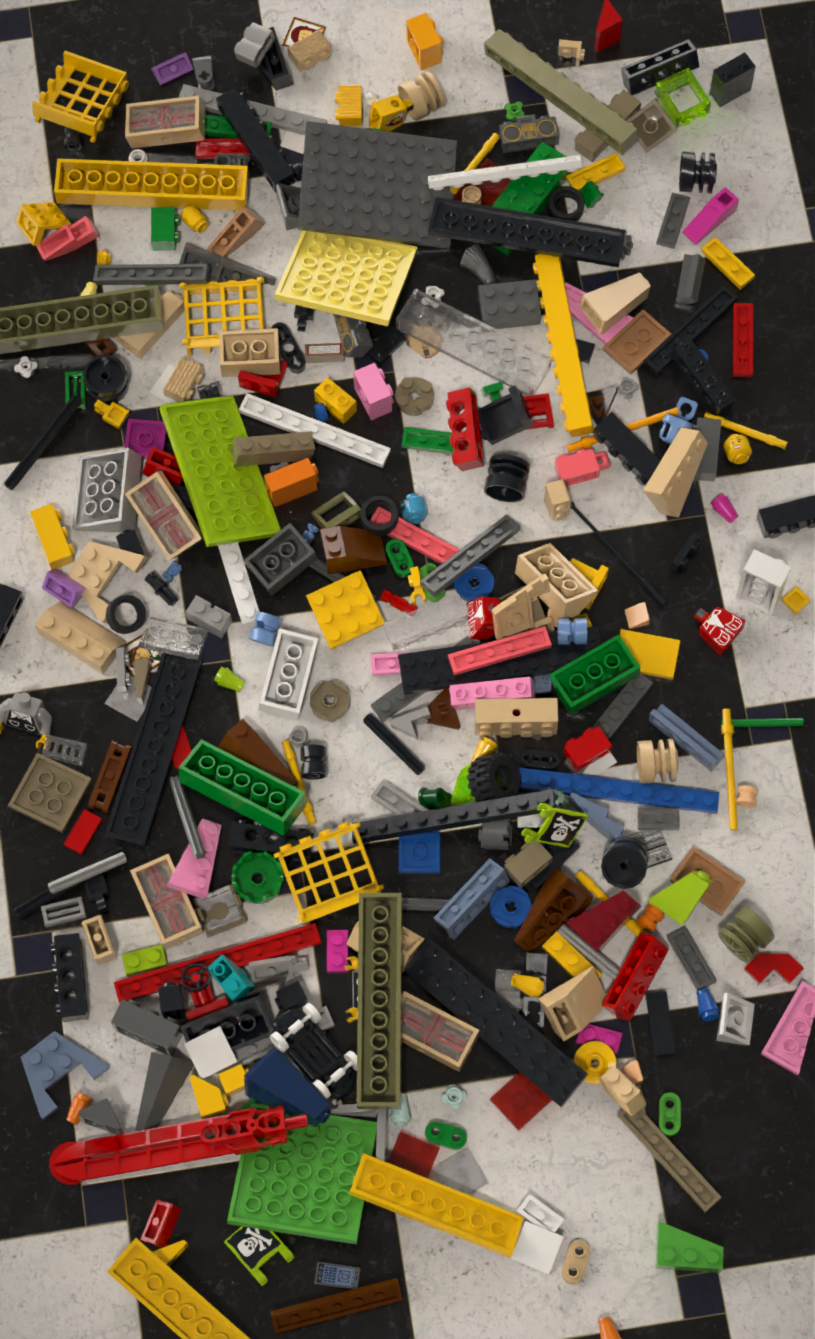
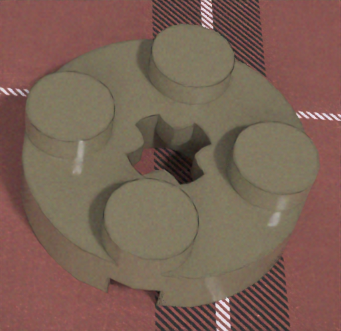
M406 377L396 388L395 402L403 413L410 416H419L422 412L428 411L433 405L434 391L430 382L419 377ZM417 393L420 398L417 397L415 400H412L410 394Z
M337 681L320 682L310 693V707L314 715L328 722H335L337 719L342 718L350 707V697L347 688ZM334 697V704L327 705L325 698L330 699Z

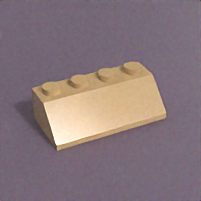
M551 543L518 555L515 574L526 585L542 574H546L549 578L550 592L538 597L559 618H572L579 615L598 594V590Z
M62 601L46 609L35 624L39 635L104 675L115 660L116 648L126 645V641Z

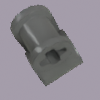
M211 55L193 58L198 88L213 91L215 82Z
M219 153L214 158V165L249 166L251 157L244 153Z

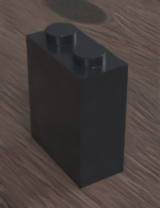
M745 52L713 70L709 94L719 107L749 92L752 88L756 66Z

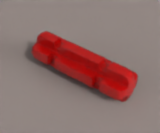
M384 590L381 594V600L385 603L389 602L396 609L402 612L406 611V614L411 617L416 615L418 611L416 605L409 604L408 601L397 595H392V592Z

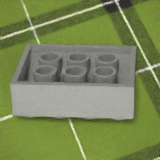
M130 448L80 456L73 530L122 532L135 529L136 510L125 493L139 484L142 456Z

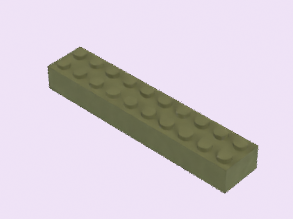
M153 285L0 308V354L164 330L161 293L158 286Z
M359 893L358 1109H401L402 893Z

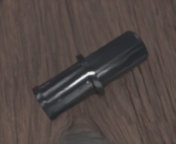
M151 572V574L149 573L144 580L153 588L157 596L160 595L168 605L174 606L178 602V598L168 588V584L164 583L155 572Z

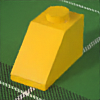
M194 1075L189 1076L202 1119L227 1113L226 1106H229L226 1093L222 1094L220 1088Z

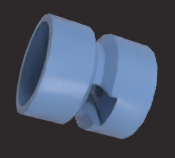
M257 611L254 621L256 627L252 628L249 639L267 646H274L277 637L275 631L279 630L282 619Z
M558 618V645H569L571 641L575 644H587V618H575L574 621H571L569 618Z

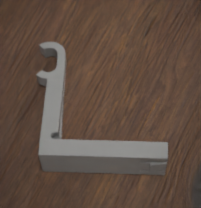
M340 1099L337 1102L338 1107L330 1109V1115L374 1118L377 1116L376 1158L387 1162L389 1109H358L357 1104L343 1105Z

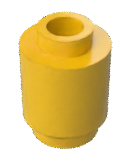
M194 205L186 206L182 210L181 220L193 232L200 234L206 230L209 225L207 218Z

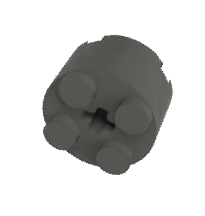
M508 819L482 823L483 829H479L478 833L481 848L486 850H510L512 824Z

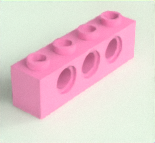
M531 677L450 685L451 706L455 710L475 708V699L536 698L535 683Z

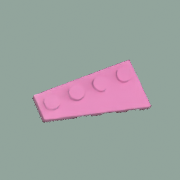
M565 282L572 317L604 345L634 319L629 315L625 316L604 334H600L579 308L582 296L586 293Z
M202 819L199 822L197 830L205 851V857L203 859H195L190 844H188L166 887L202 899L207 897L222 825L206 819Z
M802 981L761 1053L764 1057L797 1076L800 1072L815 1016L814 987Z

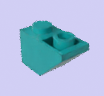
M224 955L218 957L207 968L232 1001L244 999L247 993L252 992L257 987L243 969Z

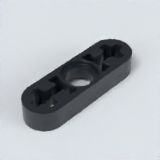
M281 322L275 323L271 329L278 328L281 332L283 331V340H281V336L278 333L279 352L284 361L287 362L289 370L295 374L303 372L306 367L305 358L288 327ZM291 344L294 348L290 352H285L283 346ZM293 356H295L296 361L300 363V366L297 367V365H294L292 358Z

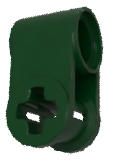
M421 788L419 790L418 801L421 806L428 810L450 807L452 794L446 792L443 788H436L435 790Z

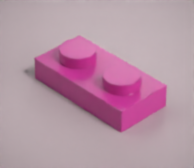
M327 930V973H348V970L345 969V966L348 965V960H346L348 958V945H346L348 942V930Z
M588 1024L578 1033L576 1044L583 1045L587 1042L599 1041L608 1045L614 1054L617 1055L622 1033Z

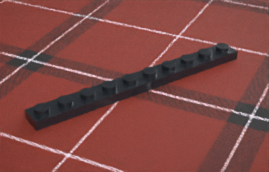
M552 789L360 822L361 826L357 827L362 843L540 814L541 811L537 810L540 803H546L555 808V793ZM352 832V841L355 845L357 842Z

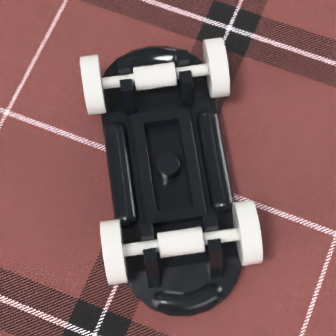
M307 1003L302 1008L303 1011L289 1009L280 1013L274 1019L272 1025V1035H270L272 1043L281 1052H286L312 1082L311 1085L325 1099H340L348 1095L355 1085L357 1055L352 1051H348L345 1055L341 1053L316 1024L322 1017L318 1010L310 1003Z

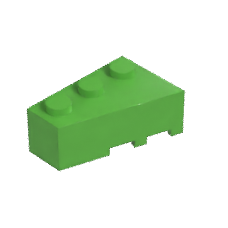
M658 1221L655 1269L721 1273L723 1270L724 1247Z

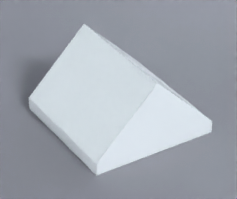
M724 993L721 1001L717 1041L750 1045L755 1004L732 994Z

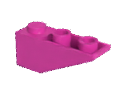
M725 187L706 204L682 233L697 245L737 211L739 199Z

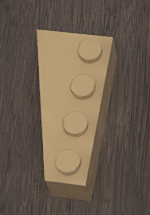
M680 428L643 490L660 514L677 518L680 516L708 444L702 433L698 430Z

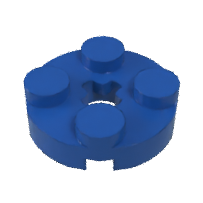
M478 563L454 581L457 596L467 602L480 597H489L494 589V577L488 568ZM477 579V582L480 584L472 587L468 582Z
M508 886L507 888L497 890L490 902L492 918L497 924L505 928H519L532 907L528 894L516 886ZM511 902L515 903L514 907L516 910L508 912L505 905H510Z

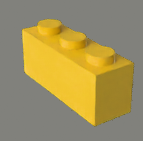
M49 504L30 511L51 570L73 563L72 555H75L72 543L67 544L65 539L69 536L66 527H61L59 523L62 520L59 509L55 510L53 504Z

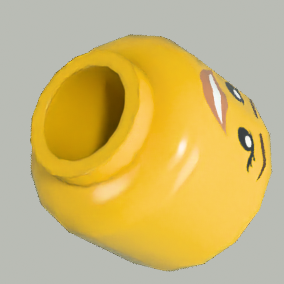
M732 434L724 442L723 448L730 462L743 464L748 461L752 454V449L746 436Z

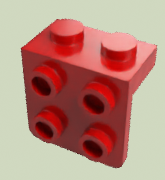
M280 360V374L255 375L240 370L238 375L239 387L263 395L277 397L288 367L287 362Z

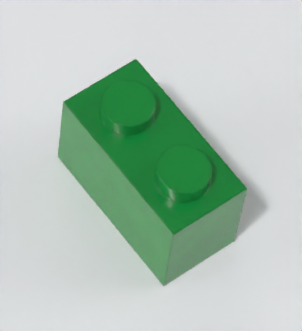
M151 207V244L153 251L176 250V243H179V231H176V226H179V214H175L174 207Z

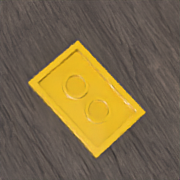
M624 629L620 630L619 636L641 667V674L673 680L680 640Z

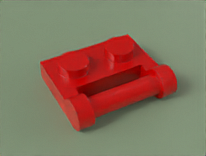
M549 393L524 396L531 417L546 415V419L533 421L534 425L525 430L544 427L548 429L554 428Z

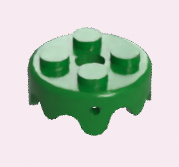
M248 851L233 866V888L236 894H239L240 898L248 903H267L273 900L282 889L284 883L282 866L279 861L267 852L255 853ZM261 874L264 880L260 884H255L252 881L254 875Z

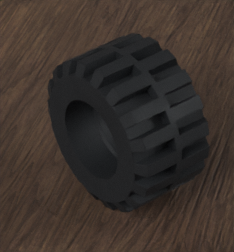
M495 753L476 758L471 763V767L468 769L469 775H467V780L469 781L468 788L471 790L470 794L472 797H475L476 802L519 795V789H521L520 771L516 767L515 761H511L509 755L505 756V753Z

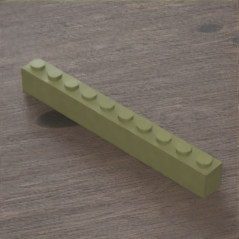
M498 29L484 42L485 54L620 154L623 155L638 141L637 128L633 123H628L619 113H614L605 103L596 100L590 92L581 89L578 83L570 81L564 73H559L550 63L544 62L535 52L529 51L523 43L515 41L509 33H504Z

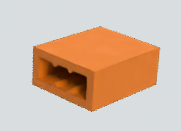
M309 458L264 475L266 489L273 507L318 490L317 483L319 478L315 463L311 464Z

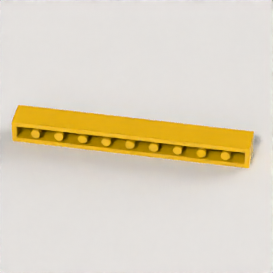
M538 254L535 255L536 263H533L535 274L539 276V280H536L538 291H542L543 296L539 299L541 308H545L546 312L543 315L544 324L549 327V332H546L549 344L552 343L553 347L550 350V356L552 361L556 363V367H553L555 379L559 378L560 383L556 385L558 395L562 396L563 402H560L562 414H566L567 419L563 420L566 432L569 431L572 438L593 433L594 426L560 257Z

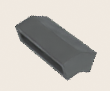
M684 254L676 302L685 304L698 302L705 259L700 254Z

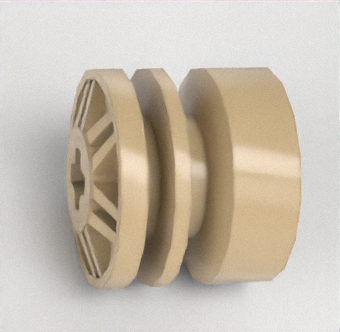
M428 70L423 71L421 75H416L414 77L415 83L409 79L397 86L400 99L402 101L409 99L412 102L413 110L409 111L408 114L415 121L426 116L428 109L434 112L437 110V107L441 108L445 105L442 89L433 74Z
M667 739L666 748H664L663 740H659L657 749H654L651 740L637 741V766L640 784L654 783L658 773L661 782H666V773H668L670 782L676 781L678 754L673 739Z

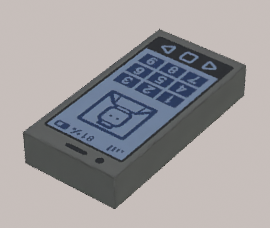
M317 1262L314 1284L351 1290L357 1289L361 1268Z

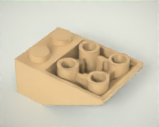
M591 967L538 999L554 1032L565 1041L582 1031L604 1008L601 1005L606 997V993L594 968Z

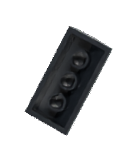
M259 993L190 1021L187 1020L180 1023L186 1042L220 1026L232 1051L272 1035V1026Z

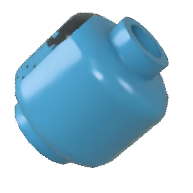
M416 493L408 494L400 503L403 519L411 524L422 523L428 515L424 497L418 496Z

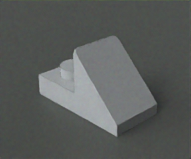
M428 707L389 720L393 729L417 739L413 724L417 726L423 725L428 722L431 715Z

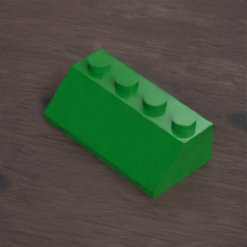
M617 635L549 674V677L560 701L568 713L572 715L638 677L641 667L621 637Z

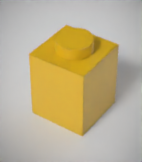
M242 1064L218 1074L227 1097L245 1090L244 1075L249 1070L248 1068L243 1069Z

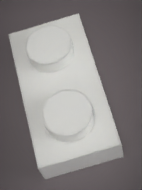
M531 1194L526 1197L517 1210V1213L530 1223L556 1233L565 1220Z

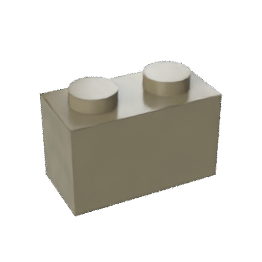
M539 842L525 843L521 847L522 851L516 856L512 854L505 861V872L520 889L552 863L553 857Z

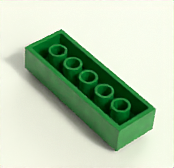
M541 142L527 162L567 156ZM561 170L557 174L540 173L537 177L521 176V178L512 180L491 207L540 215L548 205L551 193L557 188L562 187L566 182V176L572 172ZM493 246L506 255H509L513 250L509 248Z
M202 739L178 768L179 782L283 836L306 807L305 792Z

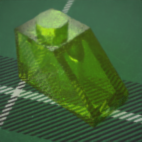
M471 765L464 767L460 771L461 773L458 774L451 798V806L463 805L475 798L470 794L471 790L468 788L469 781L467 780V775H469L468 769Z

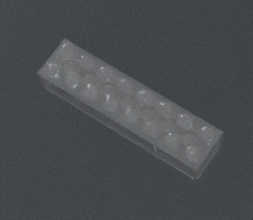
M416 288L396 318V329L499 382L502 381L503 384L509 387L515 385L526 396L535 395L551 368L552 357Z

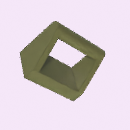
M343 491L312 511L311 514L322 529L335 526L347 527L361 518V509ZM344 500L350 507L328 522L320 516Z

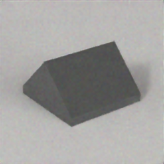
M277 183V199L286 231L298 228L301 188Z
M107 1098L80 1110L78 1113L79 1118L85 1124L116 1135L124 1134L115 1111Z

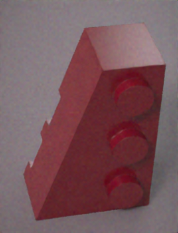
M623 890L566 923L600 953L642 906Z

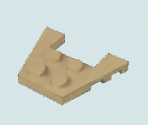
M89 541L68 575L86 588L82 596L98 619L106 623V608L109 603L100 598V595L121 563L138 573L147 557Z
M542 574L492 609L495 638L497 640L544 626L547 633L555 631L554 621L550 616L536 622L533 620L531 599L550 592L549 578L546 574Z

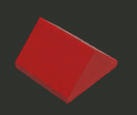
M609 0L604 1L597 26L595 52H599L621 40L623 20Z

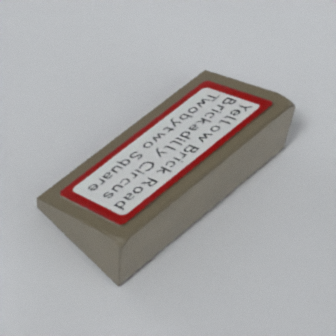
M342 343L305 344V363L344 362Z

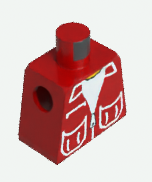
M480 597L466 603L470 639L488 641L495 634L492 609L501 603L498 598Z
M715 607L711 614L700 608L694 616L695 619L702 623L699 628V635L720 656L723 655L743 630L746 622L744 619L720 607Z

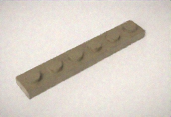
M623 1109L617 1115L623 1124L705 1213L721 1199V1196L642 1110L638 1111L634 1116H630Z

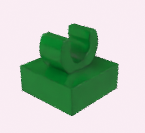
M587 181L580 190L587 208H593L597 201H600L604 196L598 190V185H595L593 181Z
M502 381L482 387L483 397L489 395L491 403L500 399L498 392L504 389Z

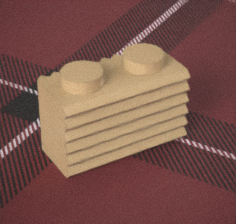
M318 29L287 47V53L297 69L302 72L303 70L311 69L318 61L326 60L331 55V45Z
M181 357L163 388L164 396L177 402L191 401L195 394V386L197 384L200 385L204 378L202 366Z
M563 479L545 485L544 502L551 520H563L570 515L571 499Z
M101 915L84 920L82 926L96 964L101 965L115 960L116 955Z
M613 1066L600 1077L599 1080L605 1091L630 1116H634L646 1105L641 1090L630 1079L625 1077L616 1066Z

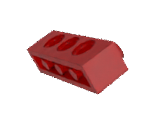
M470 387L448 392L446 407L450 413L448 425L452 431L450 443L454 449V454H452L453 464L462 472L483 467L484 459L476 394Z

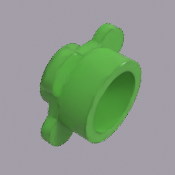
M521 102L505 104L506 118L516 121V117L524 116L522 111L523 104Z

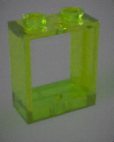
M689 68L656 83L655 94L677 128L682 125L686 126L697 118H703L710 112L711 101ZM689 85L700 103L683 112H679L668 94Z

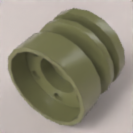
M743 907L733 917L735 924L728 922L725 928L718 932V935L733 955L741 961L750 964L754 959L753 956H758L760 953L758 947L766 948L774 940L775 936L761 917L747 907Z

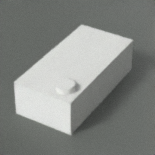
M754 549L743 569L736 599L772 616L783 595L791 567L783 560H776Z
M279 628L258 711L298 720L318 638Z

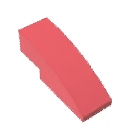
M84 216L71 226L68 224L64 225L43 239L40 245H36L43 260L47 261L76 250L100 235L93 222Z

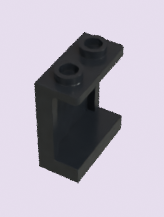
M515 385L508 388L510 394L480 408L478 406L479 424L482 428L480 430L481 436L484 441L487 440L491 445L534 425L523 394Z

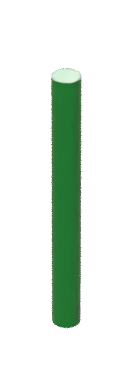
M803 718L731 719V724L734 727L803 726Z

